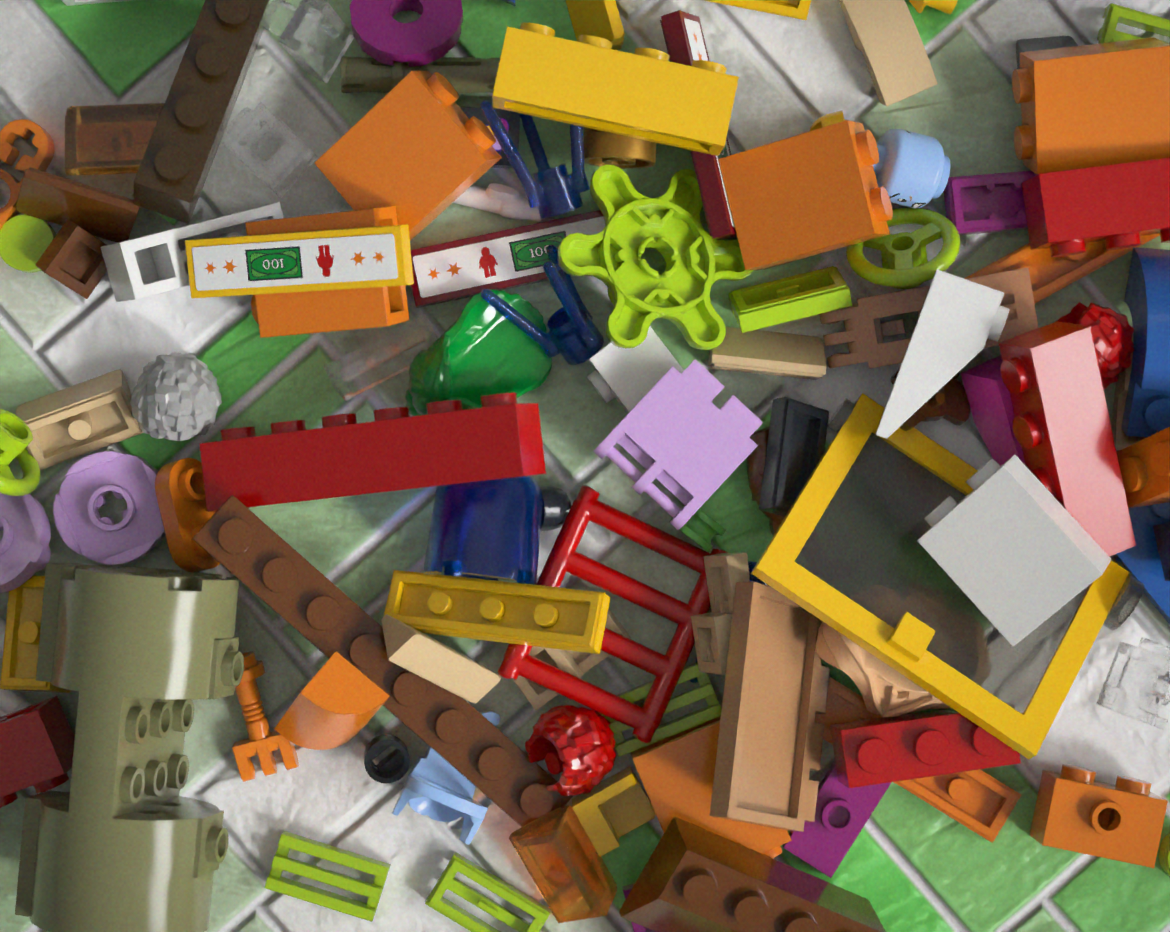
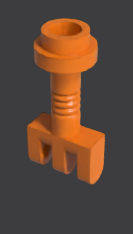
M253 651L242 653L244 658L243 675L239 685L235 687L249 736L247 739L234 742L232 746L243 782L255 779V767L251 759L253 756L258 755L265 776L277 773L273 754L275 750L280 749L282 761L287 770L299 767L294 743L287 740L277 731L271 732L256 682V678L266 672L262 660H256Z

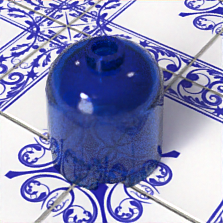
M532 476L437 486L423 573L425 575L442 573L443 567L444 575L494 581H498V578L517 580V583L536 585L543 504L542 490L537 480Z

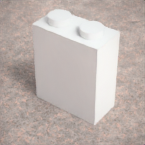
M1015 454L1002 466L992 458L966 481L973 491L957 503L949 496L924 518L931 527L917 540L1013 647L1099 578L1111 561V558Z

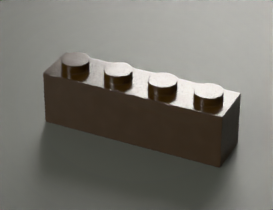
M205 0L134 179L135 205L186 224L190 223L266 26L269 0Z

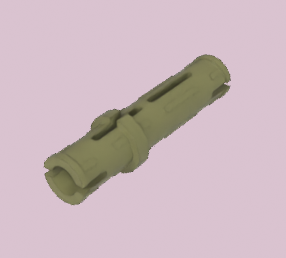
M341 56L342 93H389L411 71H430L432 75L435 72L443 75L456 89L457 93H493L500 58L442 57L424 66L409 67L408 62L394 61V66L380 63L374 58Z

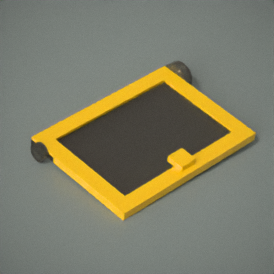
M863 393L855 403L845 398L828 422V427L837 433L751 574L1025 758L1030 759L1036 756L1102 625L1110 630L1120 627L1139 603L1144 592V584L1111 560L1099 578L1013 647L917 541L931 527L924 518L949 496L959 503L973 491L966 481L978 470L914 427L907 431L899 427L887 439L877 436L876 431L885 408Z

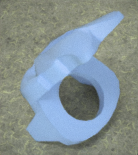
M492 711L480 713L495 727L499 724L501 719L499 714ZM428 746L425 756H419L411 768L392 814L398 816L408 803L415 812L421 815H428L431 819L440 822H452L463 817L464 821L459 840L469 845L480 827L488 807L473 800L476 787Z

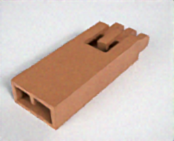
M1028 267L966 279L1004 292L1000 306L1010 309L998 342L987 338L984 348L999 346V343L1039 328ZM930 285L857 299L858 306L819 314L821 324L830 325L843 320L845 331L823 335L825 346L848 343L849 353H837L827 357L829 368L868 362L869 369L902 363L911 338L884 343L883 337L905 333L903 319L880 323V318L917 311L919 317Z

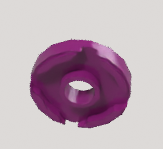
M352 0L350 3L353 37L364 53L380 63L394 66V61L408 62L409 67L424 66L444 57L457 44L461 34L463 23L461 0ZM402 11H414L421 15L420 18L411 23H402L393 19L397 13Z

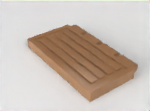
M754 581L736 582L710 816L776 829L803 832L804 822H815L819 782L809 780L810 770L820 771L824 724L816 723L815 716L816 714H826L830 668L821 666V658L815 652L818 629L823 621L774 588Z

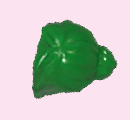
M491 289L474 295L466 304L457 320L427 350H421L413 359L409 369V389L405 394L406 407L409 408V414L412 416L427 415V403L448 400H462L463 410L482 408L481 396L516 393V397L519 398L525 393L540 387L551 371L552 343L548 339L547 328L543 322L544 318L539 310L517 293L508 294L503 290Z

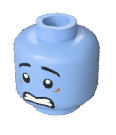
M903 129L887 130L876 143L879 162L874 164L873 167L878 187H885L891 203L911 208H921L929 203L932 198L937 199L940 197L950 175V159L947 155H944L943 147L938 139Z

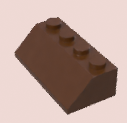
M673 817L619 910L622 918L656 932H886L868 899L677 817Z

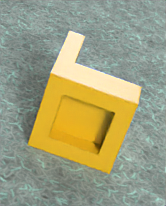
M631 766L595 785L588 794H579L571 798L572 809L599 857L619 847L620 837L654 819L656 816L652 804Z

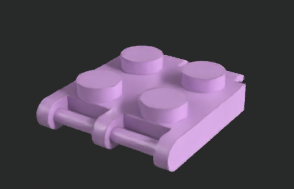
M696 359L682 373L672 366L593 451L601 459L606 455L635 482L632 488L639 495L645 491L673 517L669 523L677 530L697 512L758 446L750 436L763 423L734 395L718 409L711 401L725 386ZM616 443L646 469L643 474L614 447ZM657 479L685 506L680 509L652 482Z

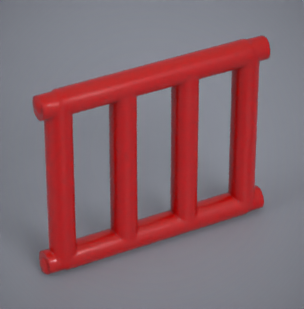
M583 485L572 503L536 585L560 587L566 572L678 624L665 655L605 627L601 651L655 675L645 702L641 707L529 655L533 646L509 643L497 673L503 678L517 680L518 676H522L634 728L632 735L641 742L650 743L656 729L659 727L695 644L691 616L708 613L711 607L703 556L728 552L713 548L711 553H708L599 501L600 494L593 488ZM589 521L699 572L700 576L688 603L576 552Z

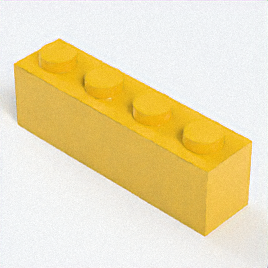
M521 23L520 29L507 26L492 95L493 108L719 156L723 150L739 80L738 76L726 74L727 68L725 66L706 60H694L692 66L669 62L670 56L667 53L651 48H636L634 54L612 49V42L591 35H580L577 41L554 37V29L537 23Z

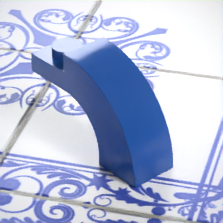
M1133 247L1124 302L1129 307L1134 328V351L1121 428L1126 436L1149 437L1170 427V250Z

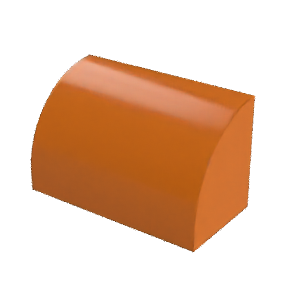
M336 651L299 693L274 729L290 742L304 748L314 750L336 748L356 737L390 696Z

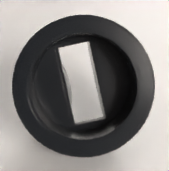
M533 486L528 490L525 497V516L531 530L535 532L552 531L562 527L568 514L567 510L572 506L567 493L553 486Z
M382 734L373 738L365 748L363 756L366 772L373 780L380 783H393L400 780L407 773L410 757L406 744L400 738L394 735ZM390 746L396 747L394 751L389 753L377 765L372 761Z

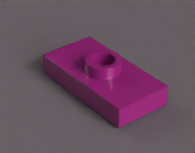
M1030 170L949 177L944 189L946 218L955 225L959 235L1026 230L1028 227L1021 183L1036 176V174Z
M834 760L818 786L815 822H804L803 832L790 831L789 836L792 841L783 844V848L831 878L891 782L848 788L838 781Z

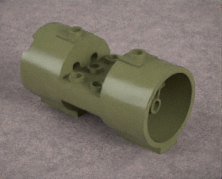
M46 564L36 681L51 682L56 687L79 692L70 792L50 790L25 798L15 915L30 917L32 924L49 932H204L209 928L213 874L215 870L219 869V863L224 860L228 849V831L223 827L224 811L219 810L217 806L211 803L182 797L179 794L180 789L185 786L189 774V760L186 755H183L185 732L189 731L194 717V704L192 700H214L234 695L235 687L239 685L242 679L244 658L242 652L238 651L239 637H234L239 579L236 577L222 579L223 575L191 573L185 570L150 567H112L110 569L107 568V565Z

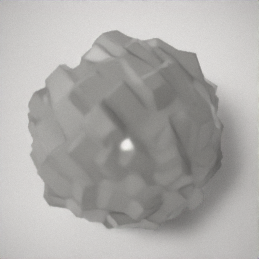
M172 352L170 355H158L155 361H151L147 366L143 367V373L133 389L130 405L132 406V416L137 420L139 428L144 433L150 434L151 437L157 439L165 438L182 441L197 435H206L209 427L215 425L218 407L222 404V395L217 385V378L213 376L211 370H208V365L197 359L194 353L181 354Z

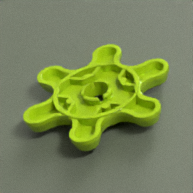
M615 165L599 167L591 177L590 194L604 215L605 227L595 235L573 233L565 237L558 247V263L567 274L594 276L603 281L608 287V297L614 305L612 312L607 317L605 328L606 337L609 342L619 348H635L643 343L647 337L648 328L652 321L656 318H664L674 323L683 334L687 343L695 349L711 350L718 347L724 341L726 327L723 319L711 304V287L718 280H743L753 270H745L738 240L725 241L713 239L704 230L700 222V211L703 203L695 171L682 169L676 172L669 180L665 194L661 197L650 198L643 196L634 188L628 175L621 168ZM645 248L656 249L664 257L666 271L661 275L658 274V271L652 269L645 259H641Z

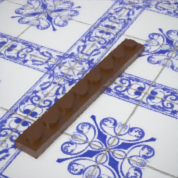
M231 495L192 538L193 541L239 579L240 582L328 659L337 651L385 691L390 697L382 705L532 837L538 839L573 797V795L561 796L558 791H548L547 786L558 781L536 762L530 763L528 755L465 699L389 661L383 627L235 496Z

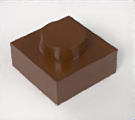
M67 219L36 263V266L58 282L88 299L107 272L101 247L107 244L70 219Z

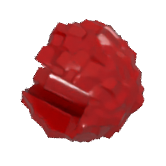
M1079 302L1071 309L1070 313L1056 320L1058 322L1091 327L1103 390L1110 384L1117 382L1119 373L1131 365L1130 357L1134 351V344L1132 342L1134 328L1129 325L1127 316L1093 302L1088 307Z
M560 705L552 707L549 711L540 715L537 723L533 726V733L530 739L525 742V749L529 753L530 763L545 760L550 773L553 775L562 773L559 782L547 786L548 791H558L561 796L588 794L595 785L602 781L606 774L611 772L616 757L614 752L616 741L614 739V732L610 729L611 723L604 716H601L599 712L584 707L578 708L573 705Z

